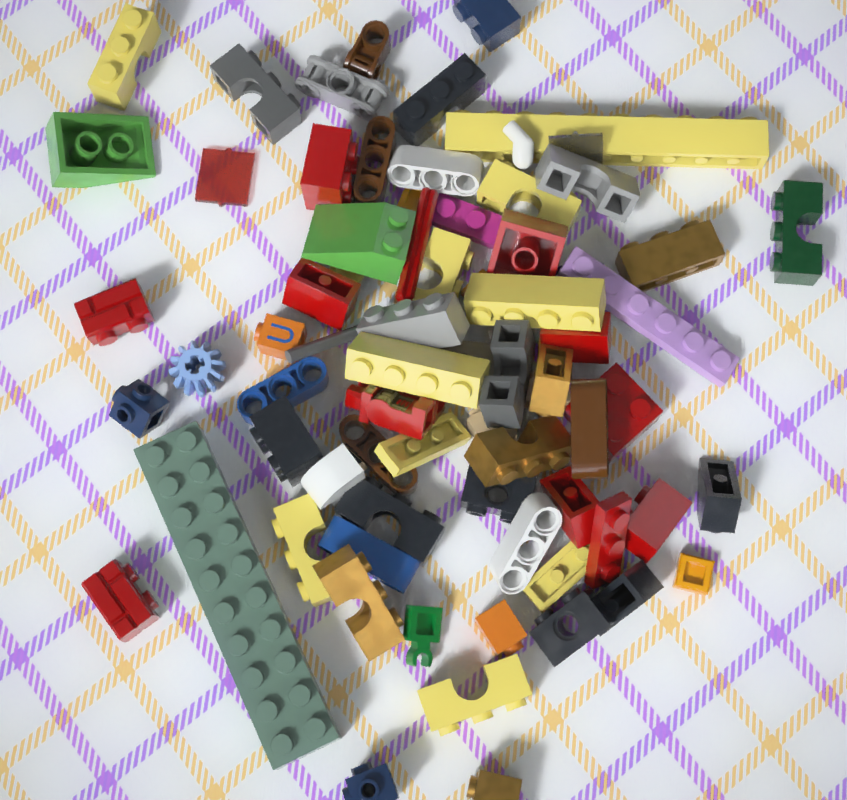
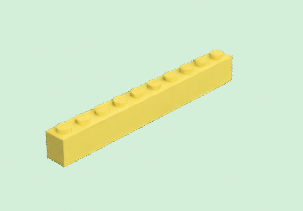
M467 110L446 112L445 150L477 155L483 162H493L497 159L501 162L508 161L513 163V142L502 132L504 127L512 120L533 140L534 158L532 163L534 164L539 163L549 143L600 164L613 166L762 169L769 157L768 120H758L755 117L726 119L722 116H713L708 119H702L689 115H682L676 118H662L656 114L645 117H630L627 114L598 116L595 113L566 115L562 112L540 115L529 111H522L517 114H503L495 110L487 111L486 113H471Z

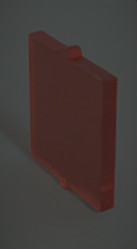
M203 148L195 201L218 204L219 207H224V205L248 207L255 153L232 151L231 148L226 150Z

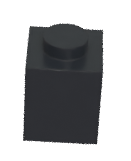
M700 458L697 488L699 528L711 533H735L742 497L734 462Z
M640 560L597 594V597L616 621L599 634L600 637L664 588L643 560Z

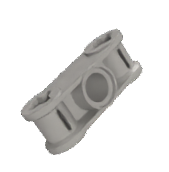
M316 55L308 57V65L301 77L296 78L294 83L296 88L303 94L330 103L367 121L378 115L377 109L382 100L387 99L390 93L388 88L381 82L339 67ZM340 86H347L344 90H336Z

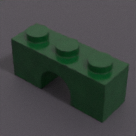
M783 180L779 189L773 192L771 198V210L776 211L775 221L771 225L770 240L775 241V252L771 253L769 268L771 272H774V283L814 286L822 276V244L804 241L798 235L796 226L815 225L823 214V183Z

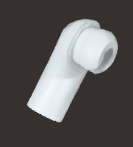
M512 120L504 127L502 132L513 142L512 160L514 165L520 170H526L533 162L534 142Z

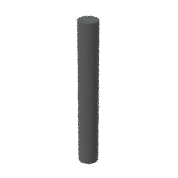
M358 325L286 350L285 358L288 363H293L353 341L358 335L356 331Z

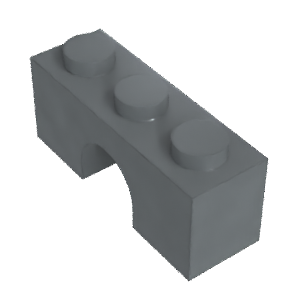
M239 43L210 65L214 81L233 102L247 93H255L262 96L260 101L249 110L253 124L274 145L302 123L300 114L302 107L293 94L289 93L286 95L281 89L280 81L271 71L269 73L264 71L258 56L252 50L247 52Z
M529 320L495 321L490 346L494 361L493 376H484L479 400V407L487 428L521 429L536 346Z

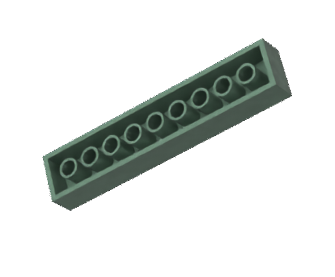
M198 422L189 423L133 449L272 769L279 770L342 739L209 442Z

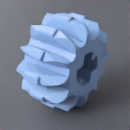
M192 340L189 350L179 345L178 350L181 356H171L170 361L175 366L168 370L169 375L175 378L174 386L177 389L184 387V393L187 396H191L196 390L199 397H204L205 388L207 387L212 392H216L217 388L213 382H223L225 379L224 375L220 372L226 368L225 361L219 360L222 356L220 350H211L210 343L206 341L199 348L197 342ZM201 364L202 367L199 368V373L194 374L193 371L196 370V365Z

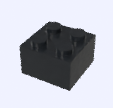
M285 395L249 417L254 425L249 431L264 455L268 452L272 454L267 460L281 483L288 480L293 488L301 483V479L306 472L323 458L319 447Z

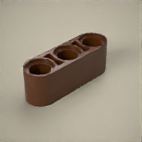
M376 116L366 126L354 181L355 203L384 202L388 185L387 171L396 147L395 125L386 116ZM378 133L388 134L384 139L374 137ZM374 161L382 163V165L378 168H371L368 166L371 162ZM367 190H372L376 192V194L370 198H366L361 195L363 192Z
M571 379L572 478L608 479L607 379Z
M352 414L343 418L339 424V434L342 443L366 464L367 469L390 491L405 497L413 494L418 488L419 482L417 469L414 468L408 471L413 477L410 484L406 486L397 485L393 481L394 477L382 462L376 463L370 459V454L377 445L387 439L370 423L366 424L358 421L359 415ZM358 426L364 430L363 435L359 439H349L346 436L348 429Z

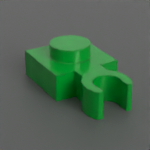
M406 604L403 636L405 640L411 641V647L406 654L407 665L416 666L417 656L421 654V666H431L433 656L430 651V642H440L443 608Z

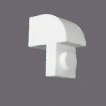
M342 443L312 466L301 479V484L320 510L330 503L335 508L343 494L363 480L365 474L364 470Z

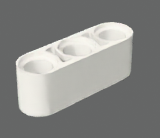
M400 145L393 152L387 171V178L390 183L401 188L422 190L428 187L437 190L438 193L471 196L477 192L480 186L484 164L481 158L471 153Z
M536 492L525 498L490 560L489 570L500 589L506 594H517L525 589L561 526L562 515L545 493ZM542 511H546L542 516L537 517ZM530 540L526 545L521 546L525 541Z

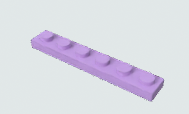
M577 246L571 251L556 275L559 277L605 279V310L611 312L615 317L719 388L726 384L740 360L738 356Z

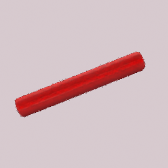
M425 187L420 193L406 261L400 275L395 296L398 302L405 299L413 301L439 195L435 189Z

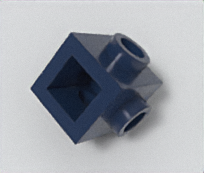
M137 379L127 386H120L112 397L114 403L109 416L140 439L160 426L170 401L156 392L150 385Z
M370 761L350 769L353 776L345 779L347 787L342 789L345 800H396L400 798L387 763L373 768ZM366 783L374 785V796L369 797L364 793L363 788Z

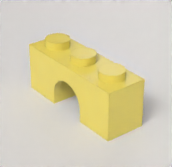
M125 3L87 83L96 102L123 111L126 110L137 86L134 72L140 55L150 58L161 34V29L154 12Z
M497 159L493 161L478 188L476 204L499 215H503L504 208L509 210L517 202H529L537 208L539 212L537 218L568 226L567 235L579 214L582 200L578 199L573 192H570L567 200L536 189L535 175L530 176L520 171L513 163L508 161L501 162Z
M436 227L433 228L426 246L423 268L438 273L442 281L435 288L428 290L417 287L413 300L426 298L434 293L447 294L455 292L459 299L464 285V281H461L460 277L463 269L469 271L475 252L470 251L471 239Z
M306 494L273 508L276 518L272 519L271 523L278 539L285 537L289 549L283 552L291 571L296 568L299 571L302 581L296 584L303 601L307 602L310 600L315 608L332 601L312 567L319 561L312 559L307 553V545L310 538L327 529L317 504L309 494Z
M518 654L483 666L487 678V690L479 699L466 700L461 698L456 693L451 678L418 689L417 693L431 732L438 730L440 736L460 730L458 722L472 718L473 723L476 724L494 717L493 709L505 705L508 712L527 705L525 698L531 696L532 692Z

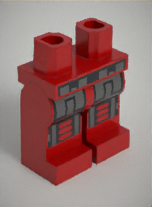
M358 382V386L351 384L347 388L345 407L360 411L358 421L366 424L371 421L377 426L418 440L424 438L432 425L444 412L446 404L444 401Z

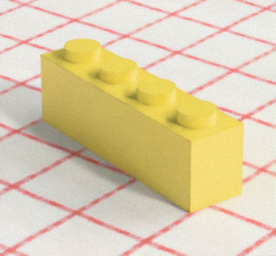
M471 273L463 300L466 318L470 325L495 326L496 320H529L531 328L601 332L606 308L605 279Z
M360 331L347 348L345 379L477 409L484 376H489L491 360Z

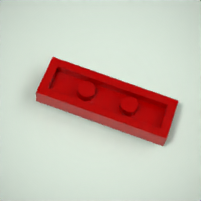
M624 491L596 503L584 579V582L593 590L606 583L613 582L619 577L621 572L633 499Z

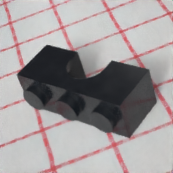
M464 53L393 110L395 130L410 145L420 146L438 131L439 122L446 112L454 106L464 110L485 93L486 74Z
M368 475L343 494L334 509L336 516L343 518L364 531H367L372 521L380 516L393 517L401 526V532L393 546L419 561L422 567L425 566L444 534L445 527L440 524L442 521L440 517L428 510L420 513L411 507L412 501L396 492L391 496L381 490L383 485L379 481Z

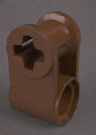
M377 20L366 23L353 48L348 52L343 68L366 78L377 80L391 50L387 25ZM374 38L382 39L379 43L370 42Z

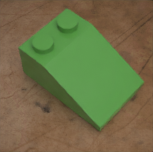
M72 112L52 113L45 127L52 187L88 188L154 178L156 176L149 116Z
M386 202L316 205L301 258L397 285L406 261L416 211Z

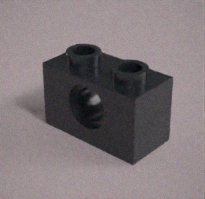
M469 464L460 507L466 508V513L470 515L486 517V513L500 516V521L511 524L525 498L534 493L537 476L518 478L506 485L497 484L485 487ZM492 488H501L506 492L507 499L500 503L493 502L489 498L488 492Z
M577 587L561 599L564 604L562 608L555 613L549 608L534 620L537 627L531 630L529 634L554 667L616 622L591 587L583 592ZM565 615H570L577 620L578 630L576 633H571L565 629L563 625Z

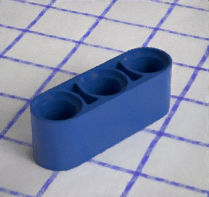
M310 356L248 388L237 399V408L246 423L254 426L249 418L253 414L246 412L247 406L251 402L259 401L262 403L261 409L281 398L277 397L275 393L283 385L292 387V391L287 396V399L293 408L321 393L329 384L325 363L317 357ZM310 370H318L322 373L316 381L305 380V375Z
M335 515L317 544L319 548L330 555L348 544L355 554L362 551L373 569L367 573L368 576L375 580L378 579L382 584L402 594L405 593L421 564L410 555Z

